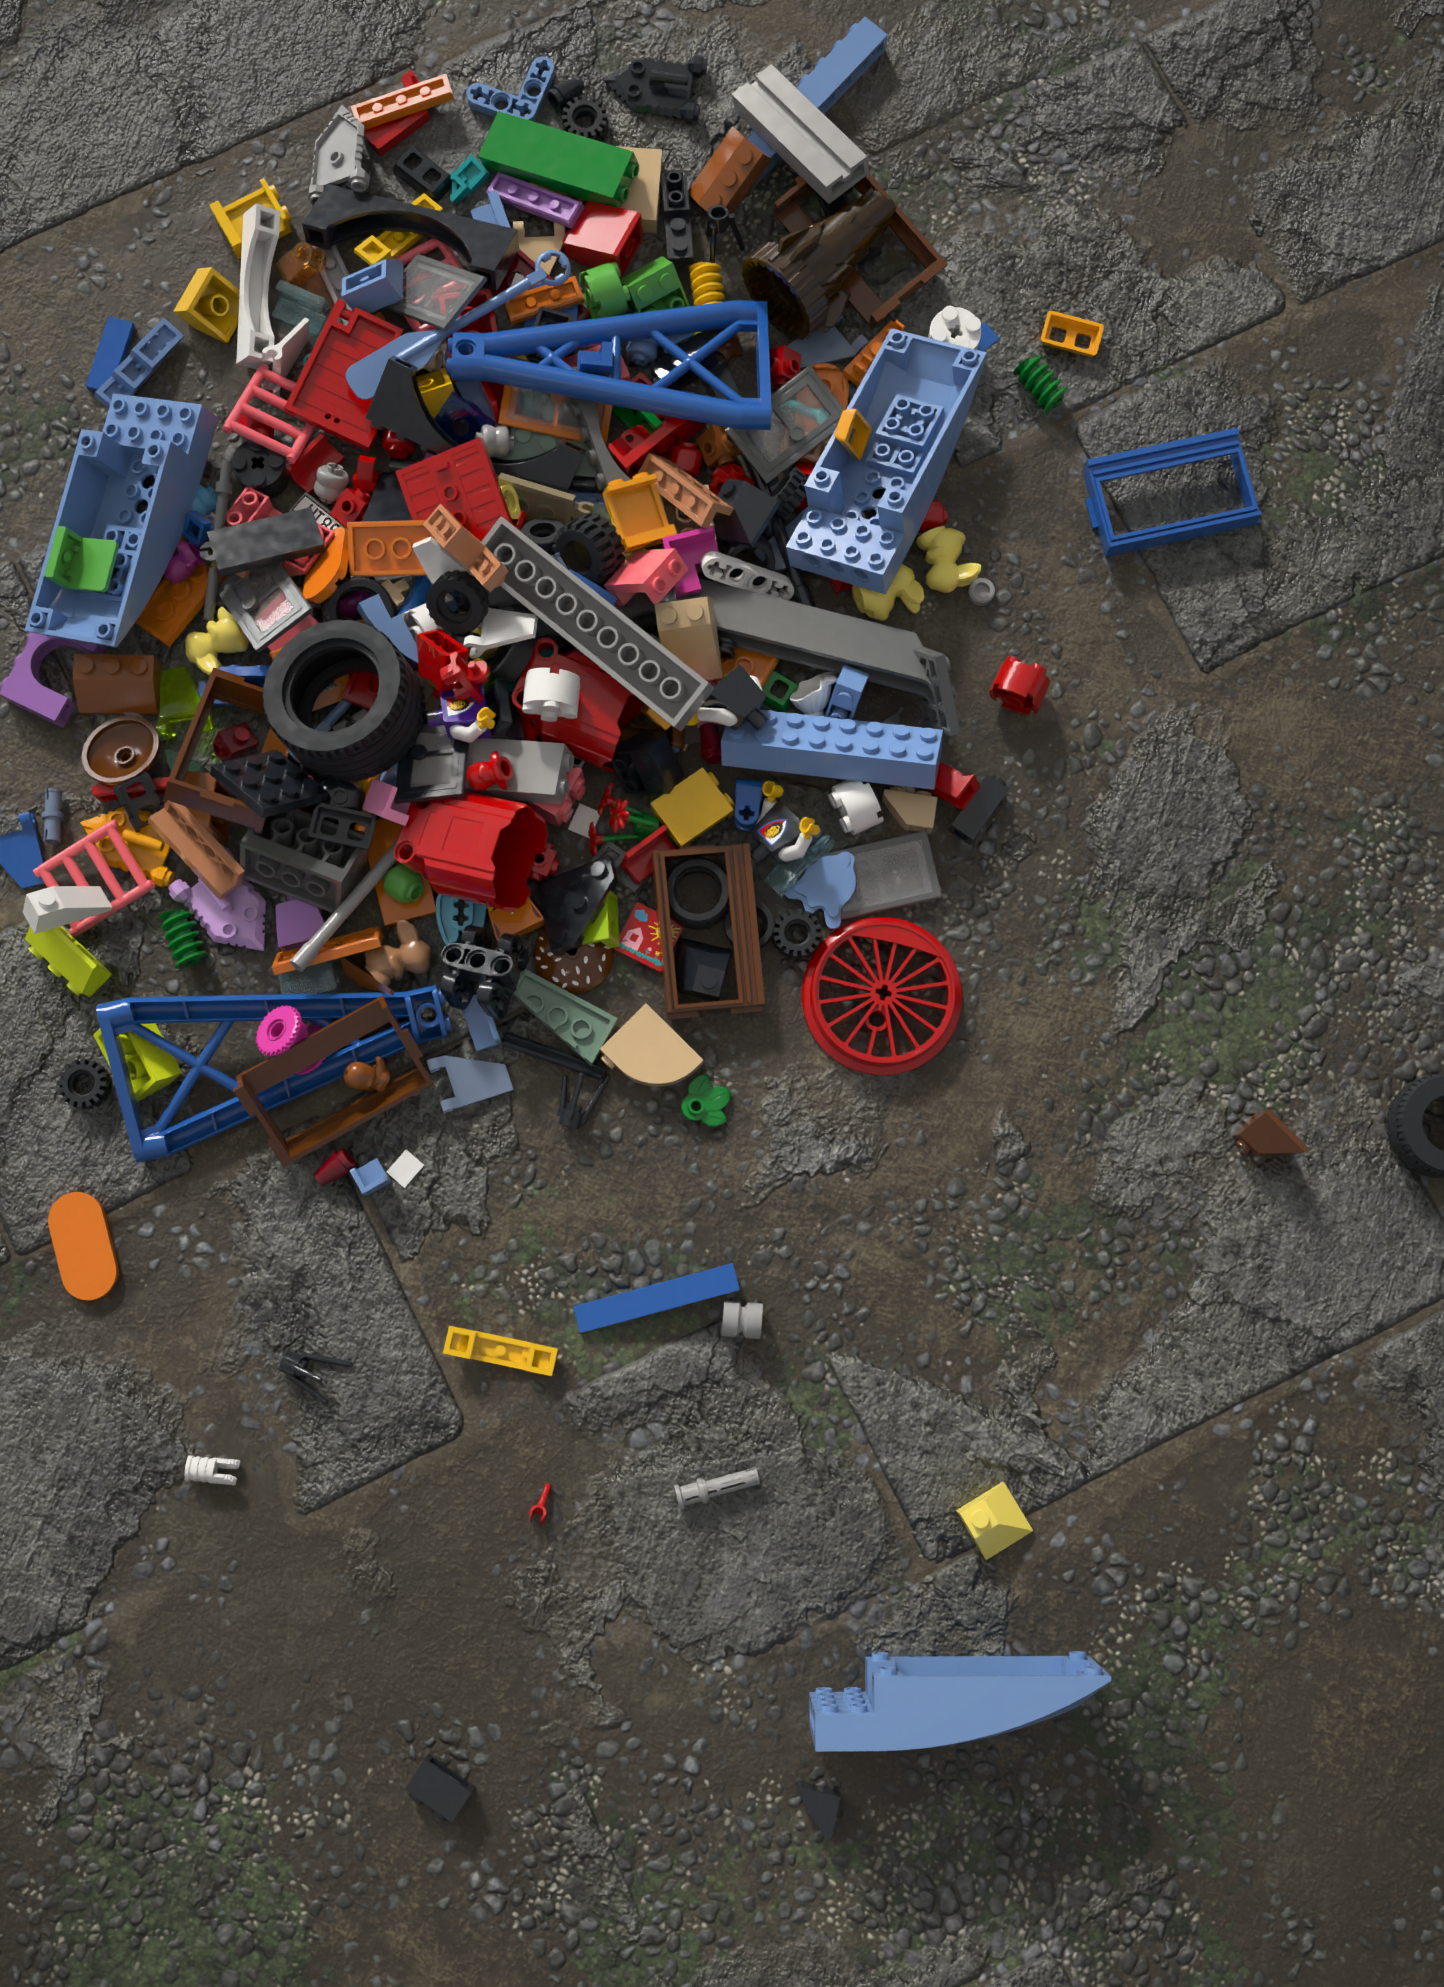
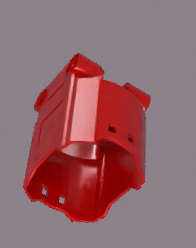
M547 637L541 638L535 643L533 654L527 666L520 674L519 681L512 695L515 710L521 716L532 719L539 731L538 734L541 742L565 743L575 758L610 772L615 770L611 761L616 745L621 742V727L629 724L631 718L641 715L642 711L640 708L645 704L579 649L575 648L564 653L558 650L557 643L553 639ZM545 649L554 651L552 656L547 658L540 656V653ZM534 668H550V673L559 674V669L580 676L577 718L557 717V721L548 722L541 720V715L524 713L522 711L523 706L518 704V702L522 698L521 703L523 704L527 671Z
M465 791L464 797L410 803L407 812L409 819L406 826L402 825V830L394 849V857L398 862L413 871L422 872V876L442 896L507 911H515L526 904L527 898L531 893L526 882L535 855L545 849L548 838L545 819L536 813L531 806L525 803Z

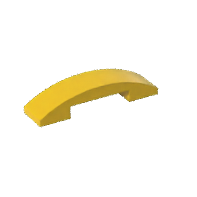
M425 193L411 203L443 212V208ZM385 231L377 238L371 235L354 249V253L371 266L385 259H396L409 250L424 235L412 232Z
M449 1326L443 1354L552 1376L558 1348Z

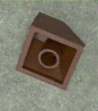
M1270 1109L1255 1113L1232 1136L1237 1141L1235 1143L1236 1146L1244 1154H1250L1251 1156H1293L1305 1153L1309 1149Z

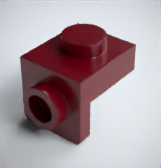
M246 722L218 731L212 746L215 755L222 762L232 760L234 756L256 749L259 742Z

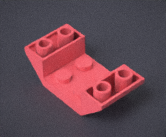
M246 487L228 510L225 527L283 513L273 508L268 496L253 488ZM317 523L326 547L335 533ZM321 553L280 563L289 576L305 575Z

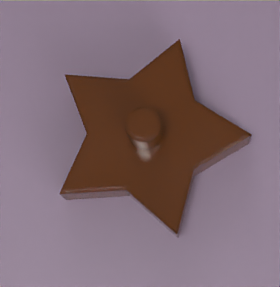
M739 337L729 339L715 350V354L723 356L726 364L733 357L743 356L738 347Z

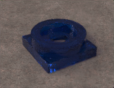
M453 391L434 417L442 430L459 445L474 440L476 432L480 433L483 425L495 426L496 424L475 403L463 399ZM456 418H463L468 422L469 431L465 435H457L453 432L451 424Z

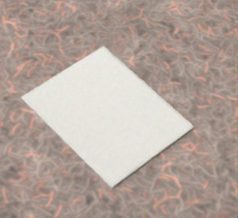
M579 804L568 830L590 839L588 835L589 825L591 822H594V827L596 826L600 817L598 811Z
M405 1150L388 1169L387 1173L405 1188L424 1164L409 1151Z

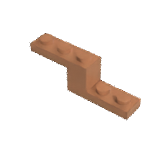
M440 503L423 525L439 544L467 567L488 591L491 592L494 588L499 587L504 582L509 570L486 545L463 527L450 511Z

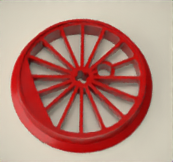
M869 917L840 927L818 946L804 974L802 1007L806 1023L820 1047L834 1060L852 1070L865 1074L896 1075L924 1065L945 1047L959 1021L962 1007V987L959 973L952 957L941 942L931 933L906 920L893 917ZM854 938L872 939L878 979L853 941ZM877 940L893 943L884 980ZM848 942L872 981L835 956L834 953ZM901 945L912 948L913 950L889 981L896 946ZM917 950L927 953L933 958V961L893 984ZM831 959L869 987L822 976V971L828 960ZM937 964L944 982L896 989ZM823 981L868 993L820 1000L819 983ZM945 987L946 1003L941 1005L900 995L899 993ZM884 988L886 989V994L890 995V997L886 996L884 1000H880V995L876 992ZM870 998L830 1023L826 1022L820 1007L821 1005ZM898 1000L944 1011L938 1028H935ZM872 1003L870 1009L845 1042H842L832 1032L831 1027ZM895 1006L933 1032V1036L923 1045L919 1046ZM888 1007L915 1050L902 1055H896ZM874 1013L880 1014L884 1019V1024L881 1027L872 1026L869 1022V1016ZM863 1024L872 1033L867 1054L858 1052L848 1046ZM887 1028L891 1057L872 1056L871 1052L875 1035Z

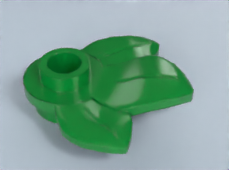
M699 1075L688 1086V1096L681 1104L682 1114L690 1121L700 1120L710 1127L720 1126L727 1121L721 1109L728 1104L731 1098V1091L723 1086L711 1087L708 1075ZM691 1103L698 1104L699 1111H694L691 1108Z

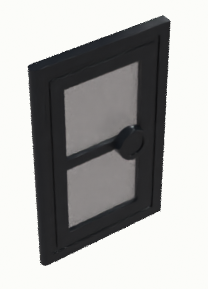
M425 711L424 722L416 742L398 762L395 804L464 797L469 743L449 739L445 726L430 728L427 720V712L429 711Z

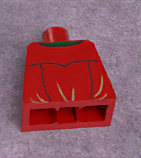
M435 629L417 634L418 665L421 678L433 686V697L441 699L442 693L453 689V684L446 686L441 679L440 668L451 664L450 654L456 651L467 663L469 649L441 629Z

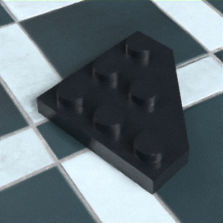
M610 855L537 883L550 951L555 956L580 947L585 938L583 934L589 924L595 922L604 907L603 901L609 891H613L616 887L618 878L614 860Z

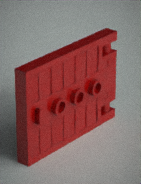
M337 299L284 410L285 413L370 452L380 429L371 425L372 421L365 418L372 399L362 400L354 394L346 380V372L351 365L404 335V329L357 307L352 312L346 309L345 301ZM341 319L349 321L347 326L340 323Z
M481 437L395 471L412 520H427L441 503L463 527L481 542L501 516L514 526L485 441Z

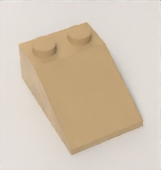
M700 597L655 604L661 645L705 680L723 678L713 598Z

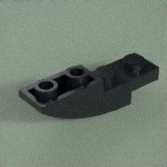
M686 170L661 171L667 258L673 265L694 264Z

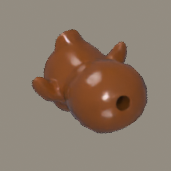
M376 1057V1064L371 1065L354 1061L344 1071V1081L352 1089L383 1092L390 1080L389 1070L381 1057Z

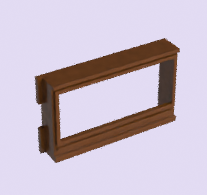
M870 173L853 185L861 195L872 187L874 191H879L887 199H891ZM800 175L794 181L796 185L774 202L773 215L789 234L814 225L813 221L797 204L814 190ZM896 204L897 209L893 216L890 217V224L888 226L922 264L925 270L884 304L855 270L851 272L841 283L842 286L838 290L850 291L851 297L848 302L871 329L948 265Z
M213 667L169 776L163 801L167 802L170 800V802L242 824L246 827L255 828V832L261 833L267 817L261 818L240 800L183 782L215 699L265 716L264 700L262 699L263 688L244 682L245 678ZM270 727L261 753L278 750L288 758L289 749L280 741Z
M750 843L716 847L715 844L688 846L678 850L653 851L651 859L666 1020L699 1017V1012L730 1009V1015L763 1012L762 1006L765 1004ZM725 855L738 999L678 1005L665 860Z
M382 995L293 1044L283 1054L270 1057L237 1075L238 1087L234 1088L233 1092L249 1116H257L271 1137L267 1140V1143L282 1166L285 1167L434 1083L428 1069L421 1060L423 1056L421 1050L407 1028L403 1030ZM390 1021L417 1068L389 1082L383 1092L375 1090L286 1140L257 1094Z

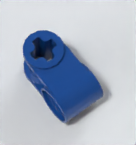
M737 778L734 823L740 831L750 832L757 823L759 806L762 799L763 781ZM744 813L749 814L748 821L743 820Z

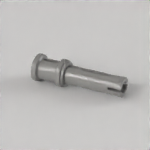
M755 1466L707 1481L699 1478L695 1483L681 1487L677 1484L674 1485L680 1510H683L685 1506L702 1502L705 1504L707 1501H710L709 1498L760 1485V1480Z

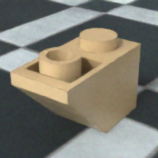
M890 787L889 790H884L882 802L904 830L913 832L927 831V834H931L934 825L937 797H933L931 793L925 791H917L916 794L907 793L905 789L899 787Z

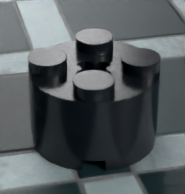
M251 440L243 442L235 450L231 458V462H233L232 470L243 490L246 487H250L271 499L277 497L286 489L290 478L286 470L288 464L283 455Z

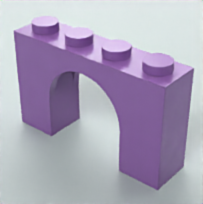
M30 633L23 652L14 660V668L10 675L1 683L0 695L8 702L64 728L76 705L69 698L42 685L39 677L42 660L49 652L59 647H74L87 654H105L109 646Z

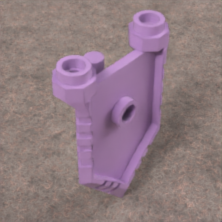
M226 848L225 850L234 858L231 851ZM200 878L198 879L199 882L192 888L181 879L174 881L168 887L169 895L173 900L183 903L189 908V911H193L194 918L200 921V925L207 930V934L214 942L227 945L230 943L233 946L238 944V947L244 948L246 946L249 949L264 951L265 933L263 931L265 930V925L263 923H265V917L263 915L266 913V901L259 892L254 890V886L248 883L249 880L243 878L241 885L220 900Z

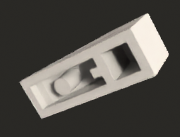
M52 886L26 894L23 914L33 932L37 934L111 911L112 906L100 886Z

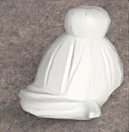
M825 672L809 680L801 681L798 690L790 695V700L796 708L805 713L804 715L825 716L823 710L829 701L832 684L838 680L837 674Z

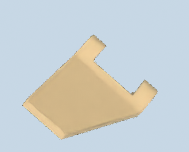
M523 221L513 222V229L518 230L519 249L535 263L538 256L547 250H558L561 252L564 246L565 226L554 222L555 236L525 237ZM551 256V259L545 263L541 261L540 268H543L550 276L558 257Z

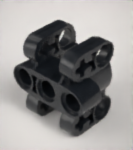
M467 925L463 930L461 943L448 944L441 952V959L450 970L442 978L441 993L451 1007L464 1010L470 1004L473 995H476L475 982L480 983L477 991L478 1004L486 1015L503 1019L509 1009V999L517 989L520 972L524 971L527 967L529 951L518 935L503 933L499 939L497 949L491 950L492 940L484 928Z

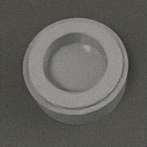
M986 578L975 579L968 589L970 601L978 606L989 604L995 594L993 583Z

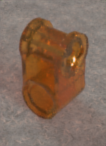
M300 242L289 253L276 262L275 267L286 288L294 291L302 288L307 281L325 267L327 257L323 250L313 248L306 242Z

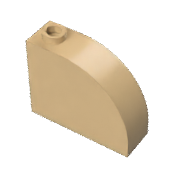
M620 147L633 151L639 163L638 176L636 179H633L629 188L628 199L626 202H623L621 208L641 213L642 232L657 234L661 171L663 167L662 150Z
M646 1003L600 1048L603 1054L600 1059L611 1070L616 1067L629 1079L647 1086L660 1087L679 1083L691 1076L704 1063V1060Z

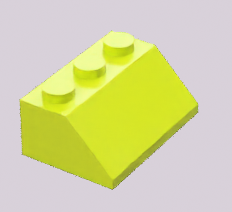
M31 926L29 927L25 940L31 945L28 949L40 960L44 957L50 963L47 966L48 969L60 978L63 975L69 981L67 987L79 996L82 993L91 997L113 975L83 945L72 937L63 926L37 934L33 932Z
M156 1023L141 1024L163 1037ZM99 1029L93 1036L109 1064L101 1029ZM132 1031L119 1034L137 1102L170 1085L182 1074L178 1062L169 1053Z

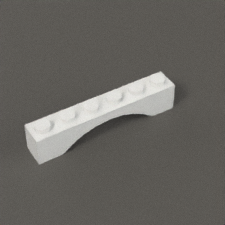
M255 204L243 214L236 364L253 369H258L262 363L269 365L273 362V358H268L265 362L262 361V350L265 347L274 346V334L271 329L268 312V287L271 264L279 238L280 211L260 204Z

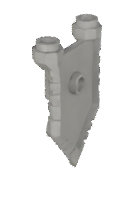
M342 104L333 116V121L329 122L328 127L324 129V133H321L315 141L313 171L308 199L313 206L327 184L335 186L342 183L343 188L353 189L356 192H364L369 186L370 176L361 168L365 126Z

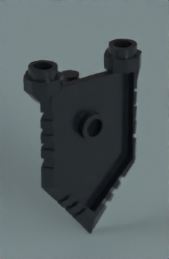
M694 55L688 60V63L682 64L680 61L674 63L673 60H654L651 57H641L626 65L625 68H621L619 71L603 77L602 80L613 92L616 91L615 94L618 97L621 96L620 99L626 102L625 104L635 113H651V115L659 114V116L668 115V117L675 116L685 122L693 123L694 120L699 121L700 105L696 104V101L689 100L693 76L701 77V75H706L708 59H704L702 55Z

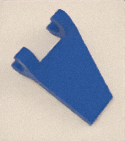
M30 812L18 814L23 830L0 836V864L22 889L45 884L41 877L38 878L33 873L35 868L44 863V858L37 834L36 818Z

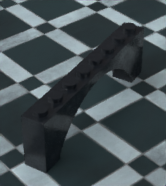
M330 184L326 185L302 223L306 244L327 250L345 240L384 231L412 232L432 237L456 251L467 263L472 273L487 278L482 288L494 291L498 290L520 251L517 229L368 193L356 192Z
M393 355L387 361L365 418L372 421L371 425L384 431L387 428L395 432V436L405 442H410L411 440L419 444L421 450L430 454H434V452L440 454L459 446L457 442L442 430L428 410L416 377L418 367ZM562 439L558 446L533 457L515 460L490 459L497 478L501 473L568 493L586 450Z

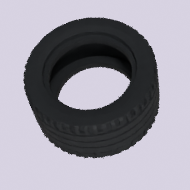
M332 620L316 624L300 632L287 642L275 656L265 677L262 695L264 700L263 708L272 731L307 769L316 775L318 774L320 777H327L329 780L356 782L375 777L389 770L412 748L424 722L425 694L423 693L419 678L388 636L382 631H378L374 626H370L367 623L363 624L360 621ZM354 672H369L379 676V690L376 700L367 714L358 722L338 731L325 732L312 729L311 716L314 704L320 693L332 681Z

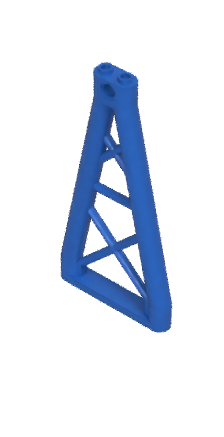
M733 300L489 333L453 332V338H448V354H452V358H447V375H452L453 380L487 381L738 430L771 429L772 407L767 301ZM725 329L691 356L666 337ZM738 332H755L758 398H742L699 364V362ZM652 339L681 363L653 385L621 380V342ZM602 341L613 342V367L610 377L576 371L562 360L576 348L598 346L602 344ZM539 354L544 359L537 364L508 357ZM691 370L726 399L668 389L667 387Z
M433 985L406 992H394V995L376 992L129 997L97 1004L98 1022L136 1162L140 1163L173 1155L257 1117L256 1115L250 1117L239 1099L234 1097L168 1127L201 1073L231 1091L238 1087L237 1081L208 1065V1062L234 1022L263 1021L264 1017L269 1012L271 1013L273 1009L287 1005L298 1010L302 1020H309L320 1028H324L333 1023L330 1020H339L383 995L396 1018H409L400 1022L403 1030L407 1028L416 1044L446 1038L448 1037L447 1032L452 1031L449 1015H443L442 1005H446V1001L441 993V989L437 990V986ZM425 1008H433L437 1013L436 1017L432 1020H425L421 1016V1011ZM220 1022L198 1058L141 1025L154 1023ZM392 1026L363 1040L357 1039L348 1044L350 1046L326 1056V1059L322 1061L323 1063L318 1068H315L313 1072L311 1071L305 1075L293 1074L257 1094L268 1112L343 1078L345 1069L354 1061L371 1065L376 1063V1057L385 1059L406 1048ZM131 1031L192 1067L157 1124L144 1128L119 1034Z

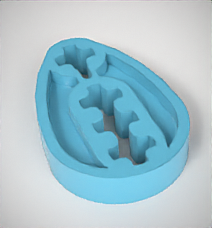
M438 894L436 918L439 931L446 946L451 943H458L460 933H463L467 925L485 928L488 913L487 906L465 901L469 908H464V915L469 919L464 921L463 926H459V923L454 920L460 916L459 909L455 907V905L460 904V900Z

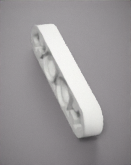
M715 551L708 552L701 558L700 565L702 571L709 579L784 600H789L794 594L792 582L785 575ZM736 568L743 570L742 574L737 578L729 576L730 572ZM763 576L766 578L765 582L761 585L756 586L752 584L756 577ZM785 585L786 589H781L779 592L777 591L776 587L783 588V586Z

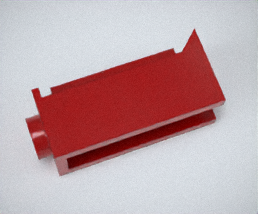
M940 762L935 789L924 790L964 810L979 790L980 785L975 774L966 776L962 772Z

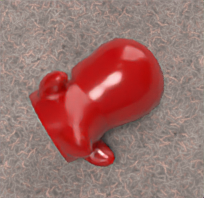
M497 751L491 753L490 761L473 763L466 771L468 784L477 791L485 790L495 783L501 789L507 790V781L513 777V768L510 761L504 756H499Z

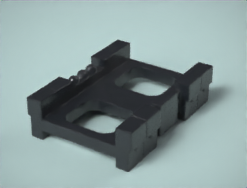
M147 771L143 775L119 786H113L114 792L129 816V821L136 833L140 832L141 828L150 825L148 820L141 821L137 814L139 809L147 805H153L158 812L164 808V803L159 799L155 791L156 787ZM141 782L146 790L145 794L135 799H130L126 788L134 783Z

